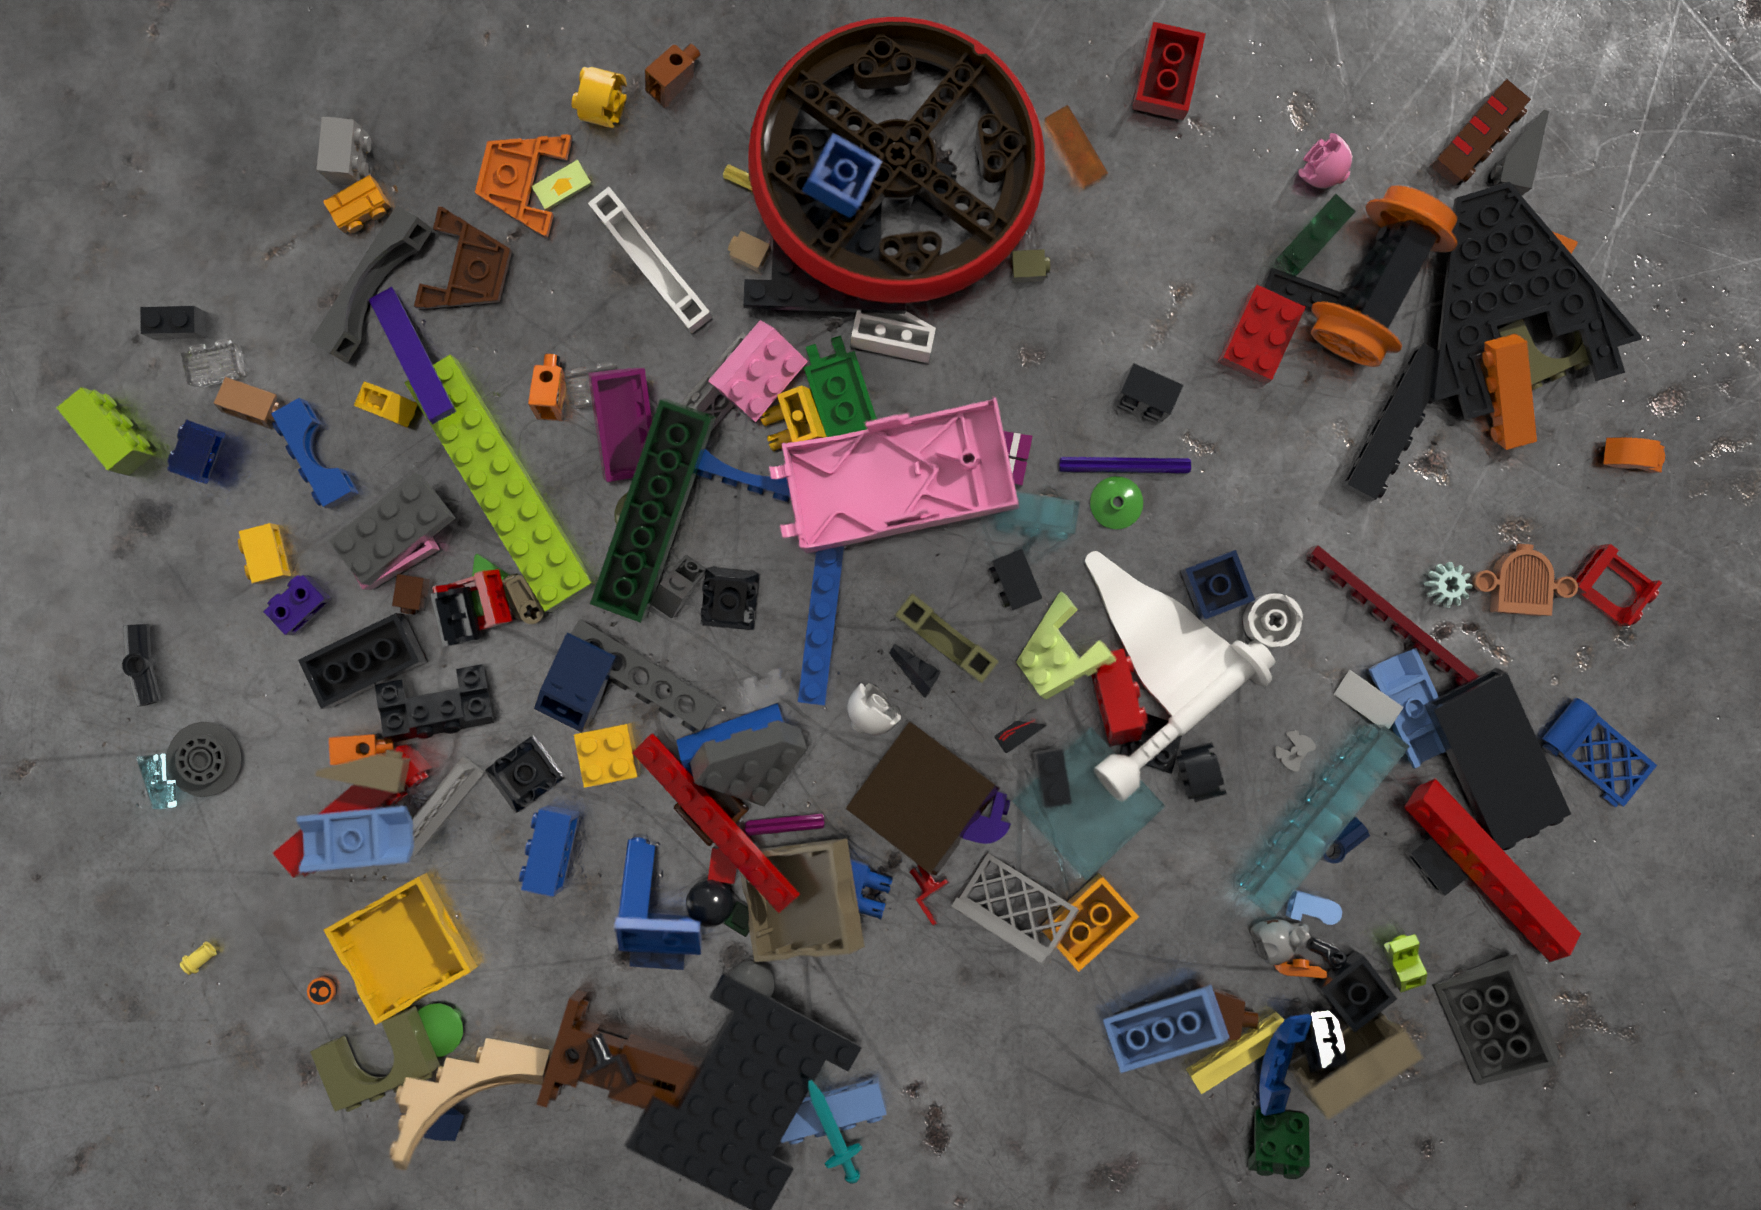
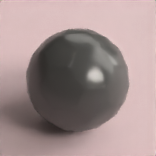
M752 960L741 962L729 974L730 977L771 998L774 991V978L770 970L762 963Z

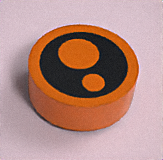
M325 976L312 980L307 987L309 1000L317 1005L328 1003L336 994L334 981Z

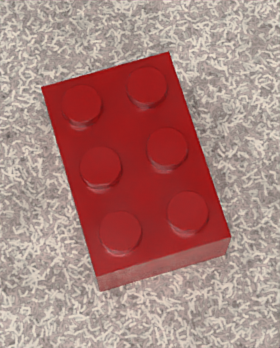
M1153 22L1147 38L1132 109L1184 120L1189 111L1206 33Z
M1256 285L1247 297L1218 363L1266 385L1273 379L1306 307L1262 286Z
M1124 648L1110 651L1116 658V661L1110 665L1103 664L1096 668L1097 672L1091 675L1109 747L1141 740L1142 733L1146 730L1147 715L1144 707L1139 708L1138 698L1141 697L1137 681H1132L1133 663L1130 656L1126 657Z

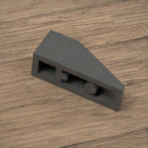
M1543 110L1539 113L1498 163L1494 164L1491 172V179H1494L1492 187L1510 182L1520 195H1524L1532 189L1549 111Z

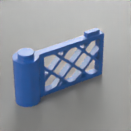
M1578 698L1572 700L1541 739L1544 743L1542 748L1554 757L1558 754L1599 787L1604 792L1602 797L1613 807H1617L1618 804L1624 807L1657 766L1597 715V712L1590 705ZM1598 724L1603 728L1604 740L1592 741L1591 731ZM1611 743H1621L1623 745L1624 757L1612 758ZM1605 744L1606 759L1594 760L1592 745ZM1586 746L1587 761L1578 762L1572 755L1578 747ZM1640 759L1646 766L1639 774L1632 775L1631 760ZM1624 761L1625 776L1614 777L1612 762ZM1606 763L1607 778H1597L1595 776L1594 764ZM1626 780L1627 790L1620 797L1615 793L1614 781Z

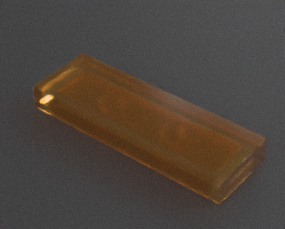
M1068 105L1044 119L1083 188L1107 176V170Z

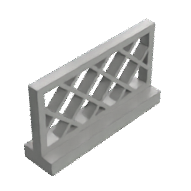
M463 756L413 815V856H416L485 774L483 770L466 756Z
M989 853L983 859L960 898L957 897L952 904L954 909L1046 968L1052 959L1053 952L1079 912L1078 908ZM990 862L999 866L1001 877L991 880L986 879L985 870ZM1004 870L1009 872L1011 875L1005 876ZM1020 879L1023 891L1009 894L1006 880ZM1002 882L1005 896L991 899L988 885ZM1026 884L1033 887L1034 889L1027 890ZM984 886L987 900L975 903L968 898L974 888ZM1041 892L1044 894L1046 905L1032 909L1028 894ZM1025 895L1028 910L1013 913L1010 899ZM1049 898L1057 903L1050 904ZM1006 900L1009 914L1000 917L994 915L992 903ZM988 904L989 911L982 906ZM1063 906L1070 910L1065 921L1054 923L1052 908ZM1047 910L1050 924L1036 927L1033 913ZM1029 914L1032 929L1024 931L1016 929L1014 917ZM1010 919L1011 925L1005 922L1004 920ZM1061 926L1060 929H1059V931L1056 932V928H1055V927ZM1052 928L1054 939L1047 948L1039 943L1037 932ZM1033 933L1034 939L1026 934Z

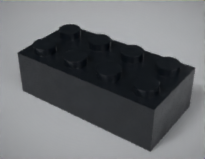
M395 613L298 660L321 709L332 708L375 687V684L384 683L427 662L405 614Z

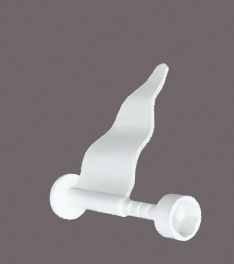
M1093 551L1086 556L1084 563L1096 583L1107 614L1127 655L1131 657L1134 671L1142 685L1171 716L1168 724L1129 757L1110 754L1094 768L1096 777L1105 789L1118 801L1123 802L1140 788V769L1178 736L1186 734L1247 680L1251 679L1260 686H1267L1272 681L1269 669L1275 664V659L1271 652L1255 639L1249 644L1239 640L1229 644L1208 628L1180 602L1142 584L1098 551Z

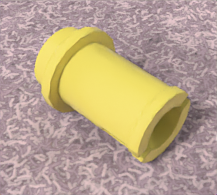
M205 941L203 945L189 956L185 955L182 957L180 967L188 975L198 973L199 968L217 955L215 948Z

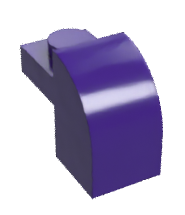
M998 791L993 798L989 816L981 814L966 830L962 839L982 844L993 843L1001 839L1011 826L1010 821L1001 819L1002 815L1007 816L1011 800L1006 799L1008 794Z

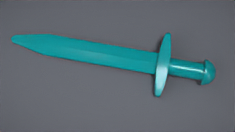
M809 1080L808 1086L811 1102L835 1153L824 1164L827 1169L841 1164L846 1174L844 1177L846 1182L854 1184L860 1179V1172L855 1170L851 1158L862 1149V1146L859 1143L846 1146L823 1093L812 1080Z

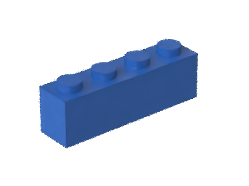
M778 703L677 739L676 742L683 767L693 776L690 761L704 742L715 739L717 743L730 739V734L750 728L753 732L768 727L767 723L777 720L785 722Z

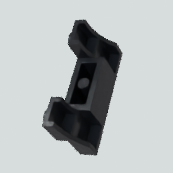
M483 664L456 669L459 685L457 689L406 698L402 679L375 684L377 706L380 712L382 733L386 744L413 738L427 739L434 734L444 732L453 734L461 729L494 723Z

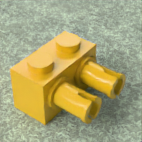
M802 385L778 394L777 397L780 404L768 408L762 414L764 418L761 419V422L765 427L785 419L788 427L786 430L767 436L768 442L772 441L769 446L773 452L782 448V443L826 437L811 389Z

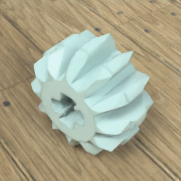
M1447 562L1445 567L1442 564L1436 565V572H1428V576L1432 581H1426L1424 585L1427 587L1431 586L1432 590L1428 591L1426 595L1428 597L1435 596L1433 602L1435 605L1443 603L1444 608H1450L1453 603L1455 606L1461 605V598L1468 599L1470 597L1465 589H1471L1473 585L1470 583L1466 584L1465 580L1469 579L1471 575L1469 573L1462 574L1463 566L1458 565L1454 568L1453 562ZM1450 580L1449 585L1452 587L1451 590H1446L1448 585L1445 583V581Z

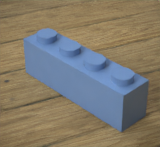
M878 1077L822 1092L835 1122L841 1130L854 1128L857 1126L856 1123L867 1120V1123H874L882 1120V1116L887 1115ZM810 1096L804 1098L781 1139V1143L797 1144L804 1141L806 1136L815 1135V1137H822L826 1135Z

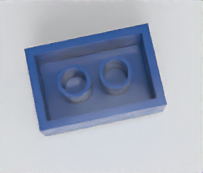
M547 805L540 808L538 813H534L531 821V828L534 829L533 838L528 839L525 848V855L528 856L526 866H522L519 875V882H522L521 890L554 897L563 890L580 812Z

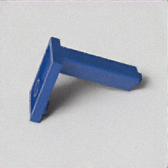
M635 837L629 839L619 914L615 921V933L619 951L701 955L700 922L689 918H682L679 921L647 919L655 846L646 844L647 841L644 838Z

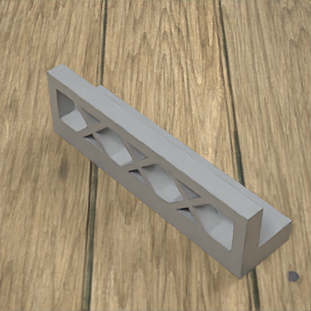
M742 332L680 403L715 416L716 419L712 430L733 407V404L725 397V402L722 406L714 407V400L721 393L708 380L747 336Z

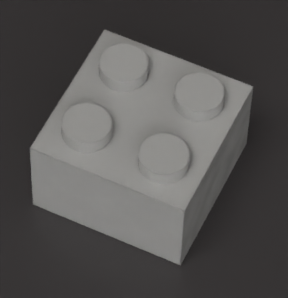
M322 117L316 170L330 183L339 185H352L368 176L369 166L366 163L367 152L369 153L371 150L369 134L354 119Z

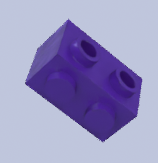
M308 575L294 577L287 584L289 588L284 593L273 596L267 603L269 606L263 611L284 635L293 636L332 600L322 587Z

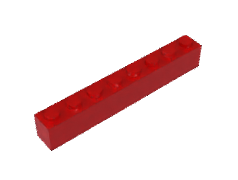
M1436 778L1417 786L1404 808L1549 962L1571 956L1581 935L1575 926Z

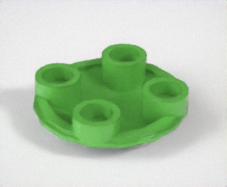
M441 1003L422 1007L418 1013L436 1057H442L453 1052L460 1044L463 1036V1023L460 1012Z

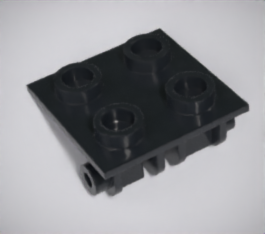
M1146 713V730L1143 731L1141 740L1122 744L1119 754L1129 757L1168 724V721ZM1182 736L1174 739L1145 765L1172 774Z

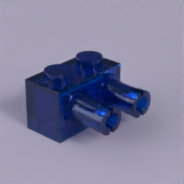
M186 419L185 423L178 430V442L175 450H172L169 454L167 471L207 484L226 433Z

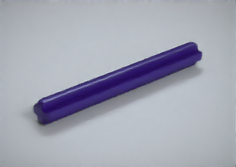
M1059 458V471L1189 473L1192 467L1191 459Z

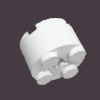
M1279 593L1261 595L1255 598V601L1250 602L1243 613L1242 620L1244 630L1251 640L1255 639L1265 647H1283L1292 643L1299 636L1303 614L1300 606L1291 597ZM1269 616L1277 617L1274 621L1275 625H1269Z

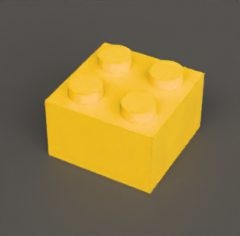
M631 723L574 734L584 788L641 776L639 761L632 753L636 746Z

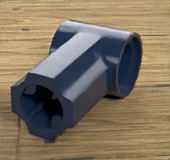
M1353 817L1327 838L1320 839L1316 843L1315 853L1322 861L1333 864L1339 863L1345 858L1347 853L1366 840L1370 834L1365 825L1357 817ZM1332 843L1335 846V853L1332 857H1328L1326 855V847Z

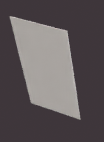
M1350 669L1334 693L1335 696L1386 732H1388L1404 708Z

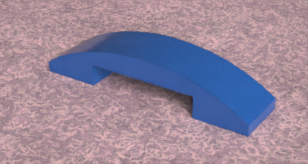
M1309 1014L1288 1017L1275 1031L1268 1044L1262 1063L1259 1089L1261 1113L1264 1115L1285 1112L1291 1088L1284 1081L1295 1043L1306 1040L1312 1016Z

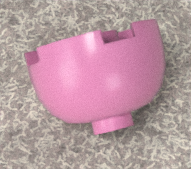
M1330 133V139L1327 141L1320 139L1303 158L1307 164L1304 169L1298 170L1299 176L1317 188L1325 189L1336 184H1342L1349 177V170L1352 164V153L1348 144L1335 133Z

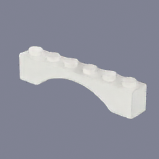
M607 187L588 202L593 212L691 334L713 318L710 311L671 266L610 187Z

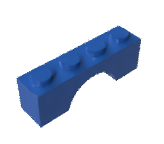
M298 398L271 413L275 420L272 424L276 432L286 439L288 443L285 446L292 459H297L301 467L298 471L306 483L309 482L314 490L311 492L312 497L319 506L322 505L325 508L332 509L359 494L346 470L324 468L315 460L311 449V441L320 423L308 401Z

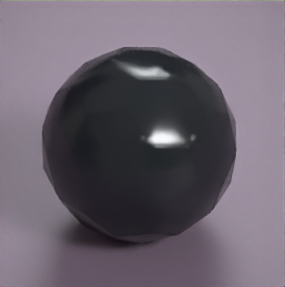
M704 879L696 883L686 897L688 915L694 921L700 922V926L717 927L723 924L730 917L734 908L733 895L728 886L714 880Z

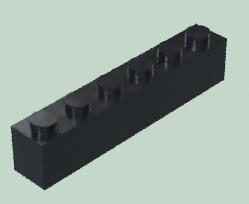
M1425 343L1415 347L1343 482L1342 488L1369 502L1384 495L1388 484L1385 483L1387 478L1398 469L1401 462L1398 458L1402 450L1405 452L1409 448L1413 437L1410 436L1412 431L1423 422L1426 415L1423 411L1426 405H1430L1433 402L1432 394L1437 358L1436 349Z

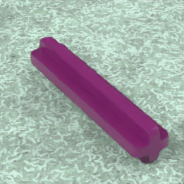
M823 814L751 820L745 823V831L748 836L822 829L825 826Z

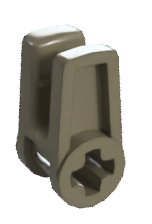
M513 573L502 580L504 591L517 619L527 624L538 623L543 617V607L523 576ZM526 606L533 608L530 610V616L524 614L527 612Z

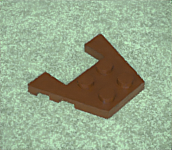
M438 206L433 230L457 236L459 241L447 289L419 283L414 307L417 309L500 302L512 250L473 227L465 220L452 214L444 207Z

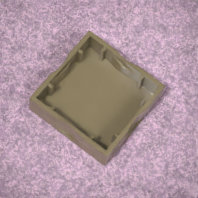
M847 838L759 849L800 893L780 913L770 905L740 872L743 893L749 911L748 925L754 962L785 960L800 955L820 957L851 954L865 947Z
M1381 1012L1355 1033L1348 1027L1341 1031L1348 1064L1334 1071L1310 1073L1306 1054L1289 1064L1288 1071L1303 1095L1327 1119H1330L1423 1059L1405 1029L1395 1022L1388 1021L1387 1017Z

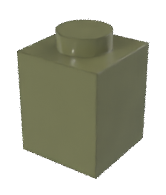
M1045 249L1012 251V283L1045 280L1046 273H1050V258L1045 257Z

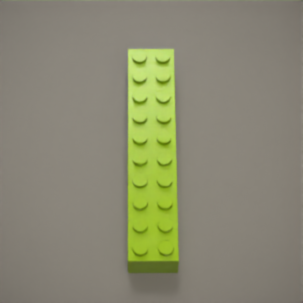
M450 354L433 364L457 412L432 425L409 380L404 383L544 611L552 612L596 584L461 364Z

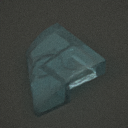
M165 754L137 756V763L152 809L176 807L175 780H166Z

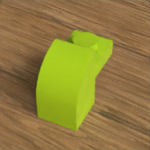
M1415 934L1411 936L1400 935L1394 938L1392 942L1384 944L1385 957L1400 993L1426 984L1427 972L1418 955L1420 943Z

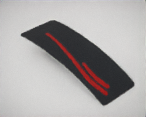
M1034 708L994 737L1003 751L1008 753L1046 727L1047 724L1037 709Z

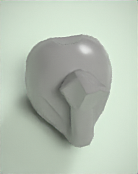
M1281 919L1261 921L1254 924L1251 928V934L1259 956L1264 962L1271 965H1280L1289 961L1295 955L1297 947L1305 948L1306 941L1311 938L1308 934L1310 928L1307 924L1293 923Z

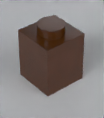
M397 574L392 606L400 607V613L416 615L417 610L425 611L430 579Z

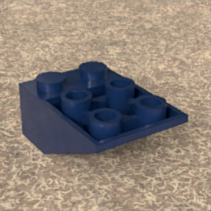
M567 632L543 682L534 709L582 733L596 714L616 656Z

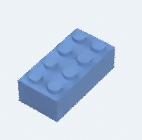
M1212 985L1103 1019L1121 1073L1220 1044L1230 1038Z

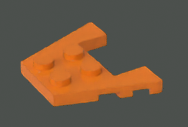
M564 134L558 137L541 136L535 139L522 140V138L487 141L475 194L543 237L548 238L554 214L527 207L540 155L567 161L573 139L572 136Z

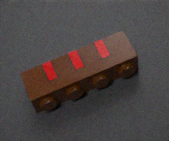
M1506 79L1439 154L1430 167L1453 186L1461 180L1464 183L1467 182L1476 172L1473 166L1478 161L1483 163L1493 152V149L1490 148L1495 141L1500 143L1511 131L1507 128L1512 121L1517 123L1527 113L1528 110L1525 106L1531 99Z

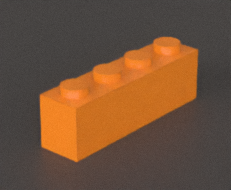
M1512 334L1484 342L1485 352H1483L1482 358L1488 372L1485 382L1494 408V412L1490 413V416L1493 418V427H1491L1493 441L1505 450L1537 442L1527 341L1517 334Z

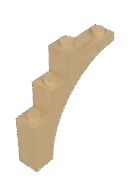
M486 1038L484 1046H479L476 1063L446 1057L444 1066H439L437 1071V1083L406 1077L404 1085L399 1086L395 1099L400 1112L404 1113L401 1115L398 1125V1131H401L399 1139L393 1142L390 1150V1158H392L395 1169L407 1170L414 1150L426 1131L442 1114L460 1101L480 1091L501 1085L521 1083L542 1085L551 1058L550 1050Z

